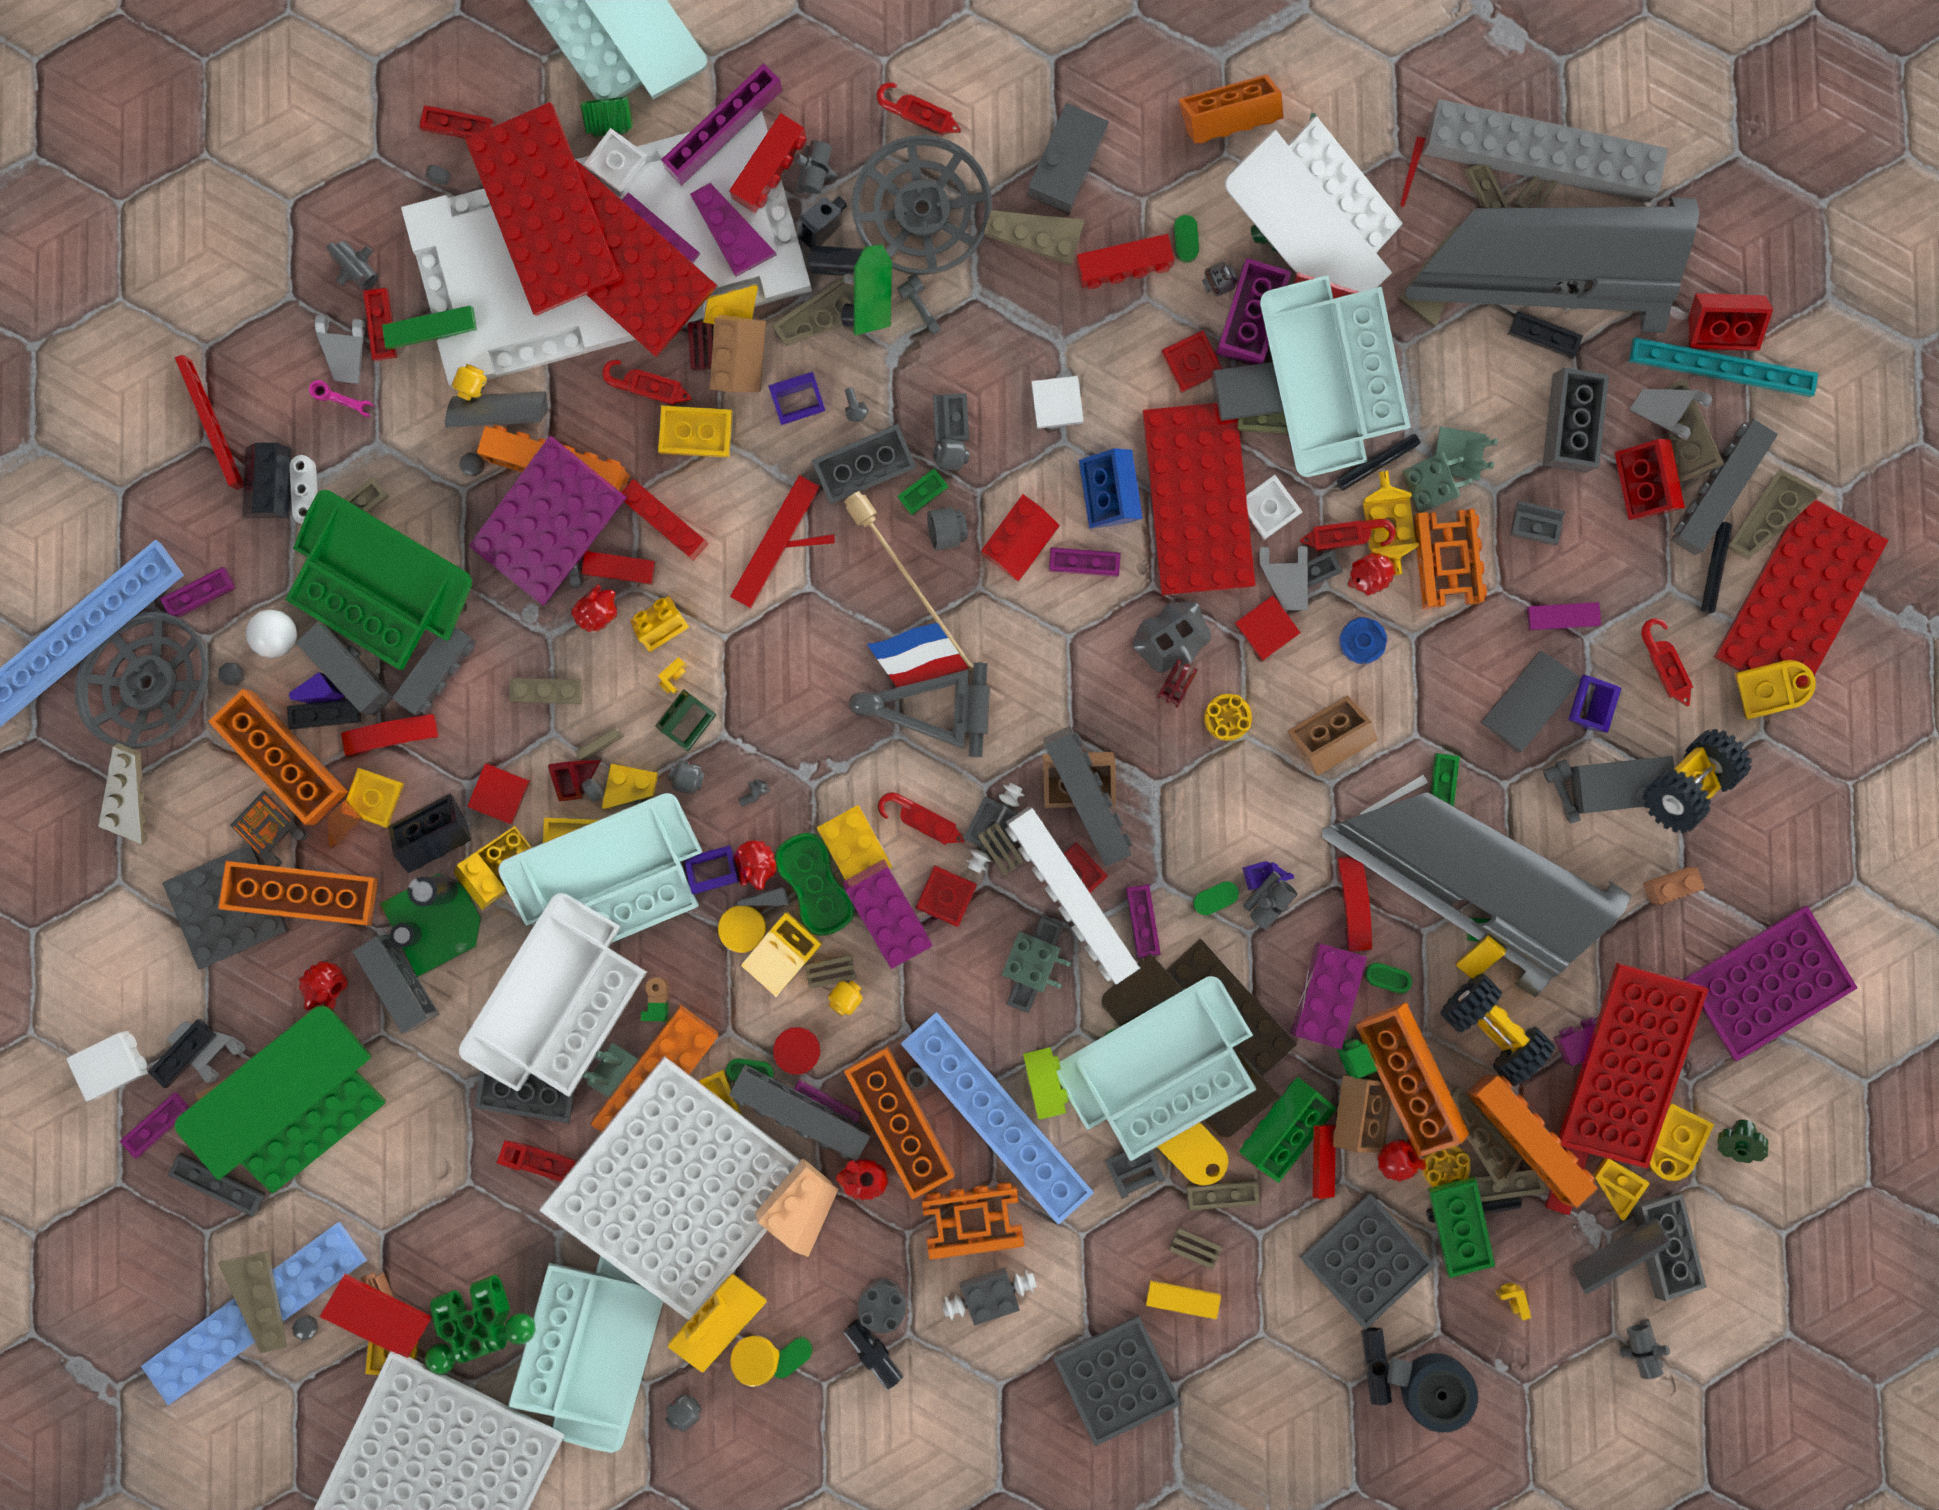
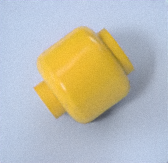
M466 364L465 367L460 366L452 382V387L458 391L457 396L468 401L472 397H481L487 383V377L483 375L484 370L470 364Z
M852 980L849 983L839 981L828 995L830 1002L828 1006L842 1017L844 1014L852 1015L863 1001V996L859 993L862 988Z

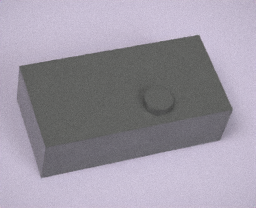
M1066 103L1028 186V197L1070 215L1107 133L1109 121Z
M1563 368L1552 375L1542 466L1585 473L1599 468L1609 375Z
M316 623L295 642L359 712L375 716L392 700L394 694L359 658L361 653L353 645L348 646L330 627Z
M1673 756L1570 767L1572 771L1571 783L1574 806L1579 814L1645 807L1644 803L1646 800H1643L1645 788L1660 773L1666 770L1670 772L1674 769Z
M390 934L376 936L352 951L402 1034L416 1030L440 1015L400 947L395 946L391 942Z

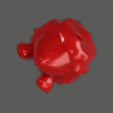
M1374 553L1365 555L1352 563V570L1347 585L1350 588L1363 592L1367 596L1381 592L1383 589L1388 588L1389 583L1393 581V577L1396 574L1394 564L1388 556H1382L1380 553L1377 555Z
M599 584L595 585L589 593L579 599L574 604V607H572L571 615L574 617L575 623L587 632H598L605 629L608 623L617 617V607L614 602L616 593L613 590L601 591V586Z
M750 840L736 849L733 857L739 872L741 887L746 886L749 881L757 890H763L766 881L773 877L777 871L771 847L766 846L764 841Z
M319 961L317 965H311L310 969L304 971L303 976L299 978L298 987L304 997V1009L312 1010L324 1002V1006L331 1010L335 1008L336 998L348 985L347 978L343 975L342 969L337 964Z
M1399 1139L1393 1140L1385 1144L1377 1155L1378 1169L1383 1173L1384 1177L1398 1182L1414 1177L1418 1169L1426 1170L1427 1168L1426 1161L1418 1159L1410 1139L1407 1142Z
M868 1159L851 1160L847 1163L846 1168L836 1175V1180L844 1188V1192L848 1196H852L853 1199L872 1200L874 1197H879L883 1195L889 1183L886 1169L882 1165H878L876 1161Z

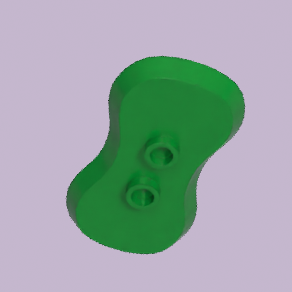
M801 833L784 841L775 853L776 868L780 876L789 883L797 895L800 918L805 928L815 935L825 936L846 927L853 919L855 907L845 888L839 884L832 873L830 853L825 842L813 833Z

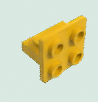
M670 596L658 599L654 602L653 606L645 611H639L630 620L637 639L644 644L649 653L689 628Z

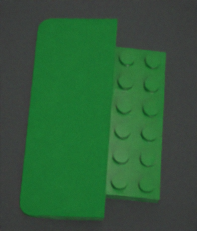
M321 490L316 494L306 513L293 547L294 550L306 556L307 559L285 600L395 668L403 670L425 629L443 640L449 641L471 589L472 580L470 575L463 569L334 492Z
M317 1006L179 1115L175 1121V1130L218 1181L241 1163L273 1194L382 1107L386 1099L357 1071V1069L371 1059V1054L330 1008Z

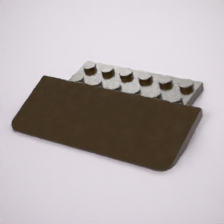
M1198 939L1167 969H1164L1155 957L1149 953L1137 964L1140 969L1118 984H1114L1103 994L1102 1006L1121 1027L1206 977L1213 976L1222 982L1253 1034L1252 1037L1234 1046L1233 1050L1257 1089L1204 1119L1218 1135L1230 1137L1279 1097L1263 1076L1297 1044L1202 939Z

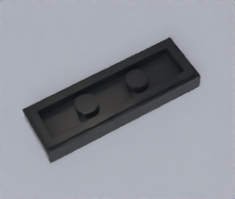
M1520 311L1515 313L1508 331L1510 336L1572 359L1576 357L1583 335Z
M349 700L287 706L289 730L362 723L361 712Z
M197 1019L148 1073L163 1088H168L217 1035L202 1019Z

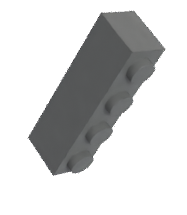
M456 625L449 641L437 636L392 699L414 715L422 716L427 714L433 707L432 701L435 697L441 695L447 688L446 682L448 679L459 672L462 660L473 653L475 649L474 644L477 640Z

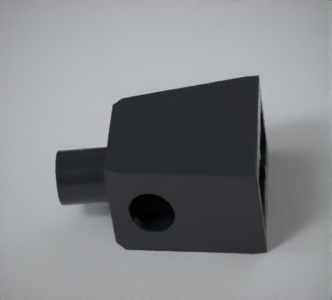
M839 196L832 202L827 197L821 198L799 217L798 238L810 249L814 245L822 246L839 228L842 212L847 208L846 202Z

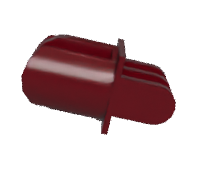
M1179 659L1175 662L1157 695V698L1162 697L1166 699L1167 703L1172 702L1175 704L1176 708L1179 707L1198 672V669L1193 668L1184 686L1180 685L1190 665L1185 663L1176 681H1172L1181 664ZM1166 686L1172 688L1170 694L1164 691ZM1175 691L1181 693L1179 698L1173 696Z

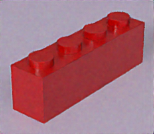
M780 113L730 188L731 198L754 213L759 208L762 209L768 200L767 195L771 189H775L780 183V175L784 169L788 170L792 165L793 156L796 151H800L804 147L807 140L804 127Z
M1168 234L1080 253L1076 256L1082 288L1088 287V289L1098 288L1102 286V283L1111 282V284L1121 283L1125 280L1124 278H1143L1150 272L1156 271L1157 274L1165 273L1173 267L1175 261Z
M632 479L621 492L627 497L624 501L627 506L692 561L708 545L702 536L636 480Z

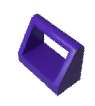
M813 372L768 385L781 425L826 411ZM814 388L818 404L783 415L778 398Z
M318 672L289 693V698L311 704L339 701L345 698V695L324 673Z
M1582 675L1568 720L1588 730L1608 733L1622 688L1588 675ZM1590 684L1595 687L1586 719H1582L1579 716Z
M731 845L703 852L685 860L692 894L739 882V873L734 862ZM724 856L728 857L731 874L697 883L692 865Z

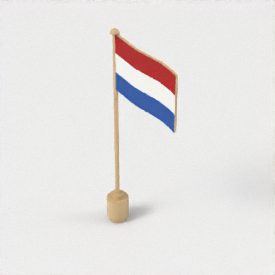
M860 491L852 494L844 501L847 505V511L858 527L862 525L865 528L871 527L937 622L910 629L885 641L867 644L896 687L967 669L972 673V664L873 524L876 521L877 511Z

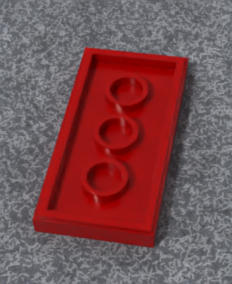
M344 1273L319 1317L390 1352L408 1358L432 1316Z

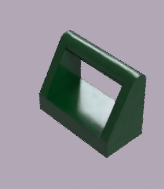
M683 689L655 727L689 752L717 714ZM695 703L707 713L683 742L671 732Z

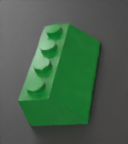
M1296 1077L1288 1085L1281 1098L1274 1103L1267 1116L1259 1122L1252 1135L1244 1141L1243 1146L1238 1152L1279 1183L1314 1138V1125H1325L1337 1108L1303 1080Z

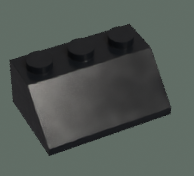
M277 442L253 443L246 447L243 518H288L291 448Z
M451 793L388 826L393 856L408 873L422 868L425 864L444 856L446 853L472 840L469 826Z

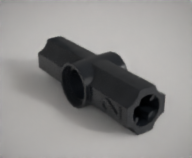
M860 1318L853 1321L843 1331L858 1351L857 1354L861 1362L868 1370L874 1372L886 1390L894 1387L903 1378V1374L889 1357V1352L879 1338H875L869 1329L861 1324Z
M1369 1327L1366 1330H1361L1364 1350L1363 1365L1367 1373L1370 1403L1379 1406L1392 1403L1390 1383L1387 1381L1389 1364L1386 1358L1383 1329ZM1377 1361L1382 1362L1379 1370H1371L1373 1363Z

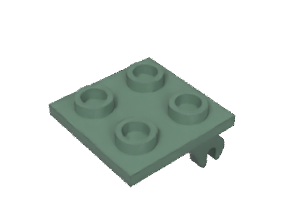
M1439 427L1435 455L1444 452L1447 461L1464 456V462L1449 467L1452 477L1472 478L1479 481L1482 470L1494 467V462L1486 463L1485 460H1482L1484 448L1497 445L1498 439L1489 440V437H1486L1487 434Z
M1441 452L1403 470L1418 513L1426 512L1460 497L1458 489L1474 483L1472 478L1454 483L1449 467L1464 462V456L1447 461L1445 453Z
M1019 931L1002 976L1044 993L1047 984L1060 989L1063 986L1061 983L1048 979L1054 962L1069 967L1072 962L1058 957L1061 948Z
M614 1043L611 1044L608 1051H598L595 1056L597 1058H602L594 1072L586 1071L583 1074V1078L589 1079L587 1082L589 1086L607 1097L611 1095L638 1060L637 1057Z

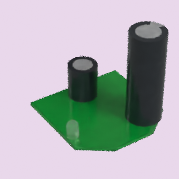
M879 244L862 249L814 245L808 257V265L812 274L844 276L843 280L845 283L854 284V304H844L841 311L842 325L846 328H854V335L891 327L892 260L884 246Z
M439 873L432 877H418L410 883L407 890L380 903L392 927L390 940L395 946L403 948L417 977L476 947L481 917L464 886L455 882L450 877Z

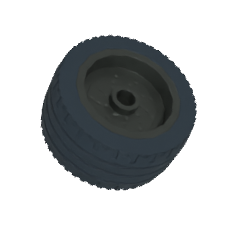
M1430 1353L1413 1360L1408 1387L1401 1386L1402 1399L1408 1412L1416 1422L1434 1432L1449 1433L1461 1429L1469 1423L1478 1407V1389L1473 1376L1458 1360L1445 1354Z

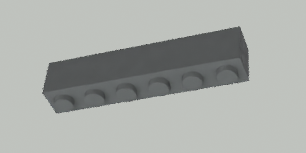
M1755 419L1746 424L1742 423L1735 432L1736 439L1733 443L1730 442L1722 453L1725 455L1722 459L1724 465L1710 471L1712 476L1708 482L1705 481L1699 488V497L1696 501L1693 500L1685 511L1687 513L1684 520H1680L1673 529L1675 534L1671 540L1693 555L1705 550L1778 435Z
M1070 726L1044 737V746L1105 867L1131 856L1130 847L1133 844L1128 833L1123 834L1120 828L1123 826V823L1118 813L1113 814L1110 808L1113 806L1109 794H1103L1100 788L1103 783L1097 772L1093 774L1090 768L1093 763L1088 752L1083 753L1080 745L1083 743L1078 732H1072Z
M746 1064L729 1094L736 1103L743 1106L746 1104L751 1106L757 1114L761 1116L768 1115L776 1119L775 1122L780 1126H789L797 1130L796 1132L804 1138L811 1137L817 1140L820 1146L838 1151L839 1155L847 1160L854 1159L857 1161L871 1136L872 1129L854 1122L853 1119L837 1113L820 1102Z

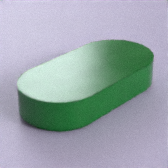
M1181 215L1176 219L1173 227L1175 254L1181 262L1190 263L1197 258L1199 253L1198 227L1196 220L1192 216Z
M1228 881L1216 884L1198 893L1193 899V907L1201 915H1210L1236 902L1239 896L1238 888L1234 883Z
M1371 963L1364 972V977L1370 985L1398 994L1406 993L1412 986V978L1408 972L1382 963Z
M734 1058L726 1067L727 1077L733 1082H736L745 1064L771 1078L774 1076L772 1066L764 1061Z
M797 1337L779 1351L780 1356L777 1370L774 1374L775 1377L785 1378L809 1360L813 1347L807 1338Z

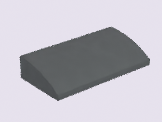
M1273 362L1213 371L1211 383L1221 421L1284 412Z
M546 391L485 394L479 398L472 397L470 401L459 396H452L446 411L445 427L541 422L549 410Z
M898 424L811 460L830 504L916 468Z
M1539 651L1481 721V724L1515 752H1522L1577 686L1581 678L1548 654Z
M480 1070L475 1108L569 1123L577 1087L572 1095L568 1097L535 1075L530 1074L521 1090L516 1091Z
M1671 1194L1637 1202L1632 1209L1636 1226L1639 1227L1657 1217L1668 1233L1671 1242L1670 1247L1645 1260L1655 1298L1668 1301L1707 1288L1683 1194Z
M1654 1217L1573 1265V1268L1584 1293L1587 1295L1670 1247L1671 1242L1657 1217Z

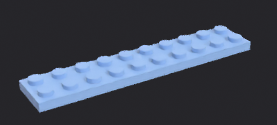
M154 540L0 668V727L184 576L159 541Z
M937 1011L901 1042L905 1050L1058 1225L1094 1193Z
M340 1222L273 1269L282 1321L288 1319L340 1281L344 1273L348 1275L367 1261ZM233 1298L141 1367L167 1405H170L255 1343L235 1298Z

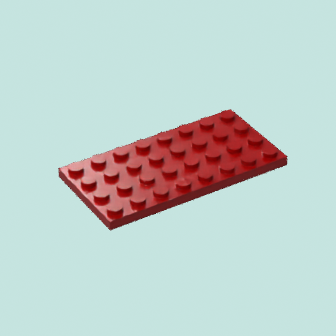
M551 102L465 139L532 313L535 316L622 280L560 120Z
M576 160L578 170L622 279L589 293L587 296L655 357H658L718 285Z
M1217 403L1143 410L1161 596L1255 587L1239 430H1237L1238 419L1221 421Z
M1815 500L1784 528L1714 658L1739 672L1781 661L1794 660L1806 665L1815 676L1889 540L1824 503ZM1806 675L1799 676L1795 682L1796 686L1804 687L1808 682V678Z
M1616 962L1559 1133V1139L1562 1142L1560 1146L1649 1168L1709 990L1707 987Z

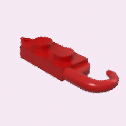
M892 82L884 83L878 88L876 93L877 102L885 110L901 116L902 119L941 137L944 134L961 133V128L953 119L951 112L912 94L902 96L896 104L885 99V90L897 87Z
M617 359L608 361L603 367V379L612 387L672 406L692 400V397L682 388L681 382L639 369L628 371L623 380L614 378L610 375V368L613 365H620L622 363L621 360Z
M1386 519L1345 522L1313 527L1310 533L1300 539V543L1315 548L1316 552L1361 546L1370 540L1371 529L1386 528L1389 536L1385 541L1381 542V546H1386L1393 542L1396 530L1394 525Z
M1649 619L1642 626L1641 636L1656 672L1669 698L1673 697L1684 706H1690L1691 689L1694 687L1674 645L1668 641L1655 643L1650 633V628L1655 624L1662 626L1665 630L1668 629V626L1661 619Z
M886 793L878 802V811L885 819H888L889 816L884 811V805L888 801H893L902 806L900 817L901 821L944 845L947 843L965 842L956 828L957 824L898 793ZM958 836L961 837L960 841L956 840Z

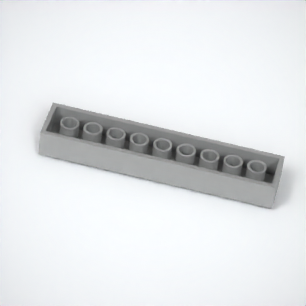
M1438 99L1431 112L1423 154L1470 165H1488L1494 170L1531 178L1539 176L1538 179L1548 180L1550 182L1551 180H1557L1559 184L1650 203L1660 192L1668 148Z

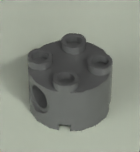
M876 1279L866 1285L860 1295L858 1302L860 1322L867 1329L876 1333L895 1331L905 1316V1293L896 1282L890 1279Z

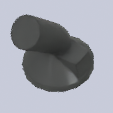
M853 387L844 390L849 406L845 408L846 417L850 421H862L868 414V407L864 402L858 403Z
M754 779V782L749 781L748 786L752 793L738 799L741 807L751 804L761 796L770 793V789L767 787L768 783L759 779Z

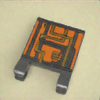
M262 791L230 825L251 845L267 866L279 867L282 864V861L271 850L288 832L296 840L304 841L308 837V833L265 791Z

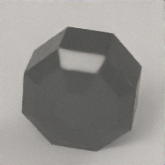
M429 165L425 173L431 182L439 185L448 184L451 176L446 169L435 165Z
M468 452L461 457L459 467L465 475L475 477L483 472L484 462L478 454Z
M225 663L219 668L218 678L224 685L237 686L244 679V670L236 663Z
M589 778L582 783L581 786L584 792L593 802L598 801L604 796L601 786L594 779Z
M914 1067L906 1073V1082L911 1090L921 1091L929 1084L930 1077L921 1067Z
M310 1315L298 1318L292 1327L294 1337L301 1341L313 1338L319 1329L317 1319Z

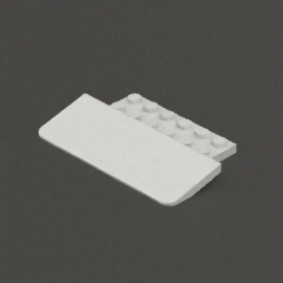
M1317 116L1312 118L1289 144L1284 141L1276 130L1271 131L1226 177L1225 188L1296 274L1298 272L1314 278L1328 275L1330 283L1362 292L1377 288L1392 273L1377 255V252L1403 223Z
M559 893L554 895L460 1044L459 1054L461 1058L516 1091H520L529 1075L533 1074L568 1097L571 1096L647 973L644 969L609 948L622 926L567 894Z

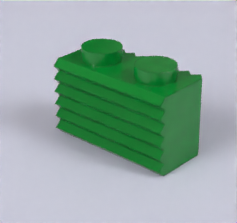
M629 96L582 101L580 104L585 133H592V137L604 136L610 128L618 134H625L633 127Z
M1350 1037L1344 1040L1342 1049H1337L1347 1074L1358 1079L1377 1071L1376 1063L1373 1062L1372 1054L1369 1053L1370 1049H1367L1368 1045L1360 1042L1358 1039H1354V1037Z

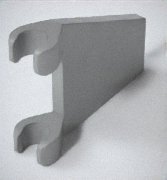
M317 315L315 317L316 334L334 381L359 384L366 323L362 320L354 319L352 321L353 336L327 333L330 324L329 318Z
M1642 389L1631 406L1630 411L1687 440L1691 435L1690 429L1679 424V420L1692 400L1704 407H1709L1712 403V396L1699 390Z
M1298 547V563L1269 564V548H1260V565L1284 610H1308L1307 547Z
M182 1022L167 1040L173 1045L192 1023ZM212 1030L217 1036L194 1059L191 1065L200 1073L205 1082H215L220 1075L208 1064L225 1046L234 1055L242 1054L246 1049L242 1042L233 1036Z

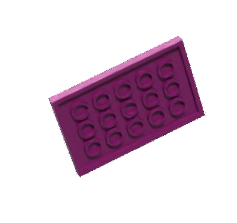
M550 436L477 533L469 547L544 606L627 497Z
M1808 906L1799 908L1683 978L1709 989L1702 1010L1733 1061L1740 1060L1858 989Z

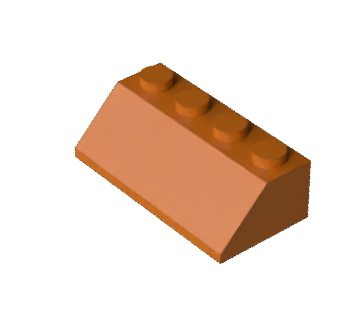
M1267 74L1178 99L1188 135L1194 143H1206L1216 137H1228L1234 132L1241 130L1249 131L1255 126L1262 124L1270 125L1277 120L1284 119L1282 92Z

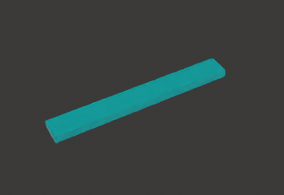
M1636 337L1632 339L1628 360L1631 363L1806 397L1815 396L1819 374Z

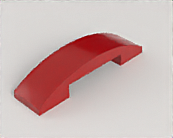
M434 714L377 723L341 733L345 756L439 737Z
M1353 857L1337 858L1347 926L1345 928L1347 951L1372 950L1371 911L1364 865Z
M504 1140L496 1164L518 1171L522 1169L561 1182L578 1161L531 1145Z

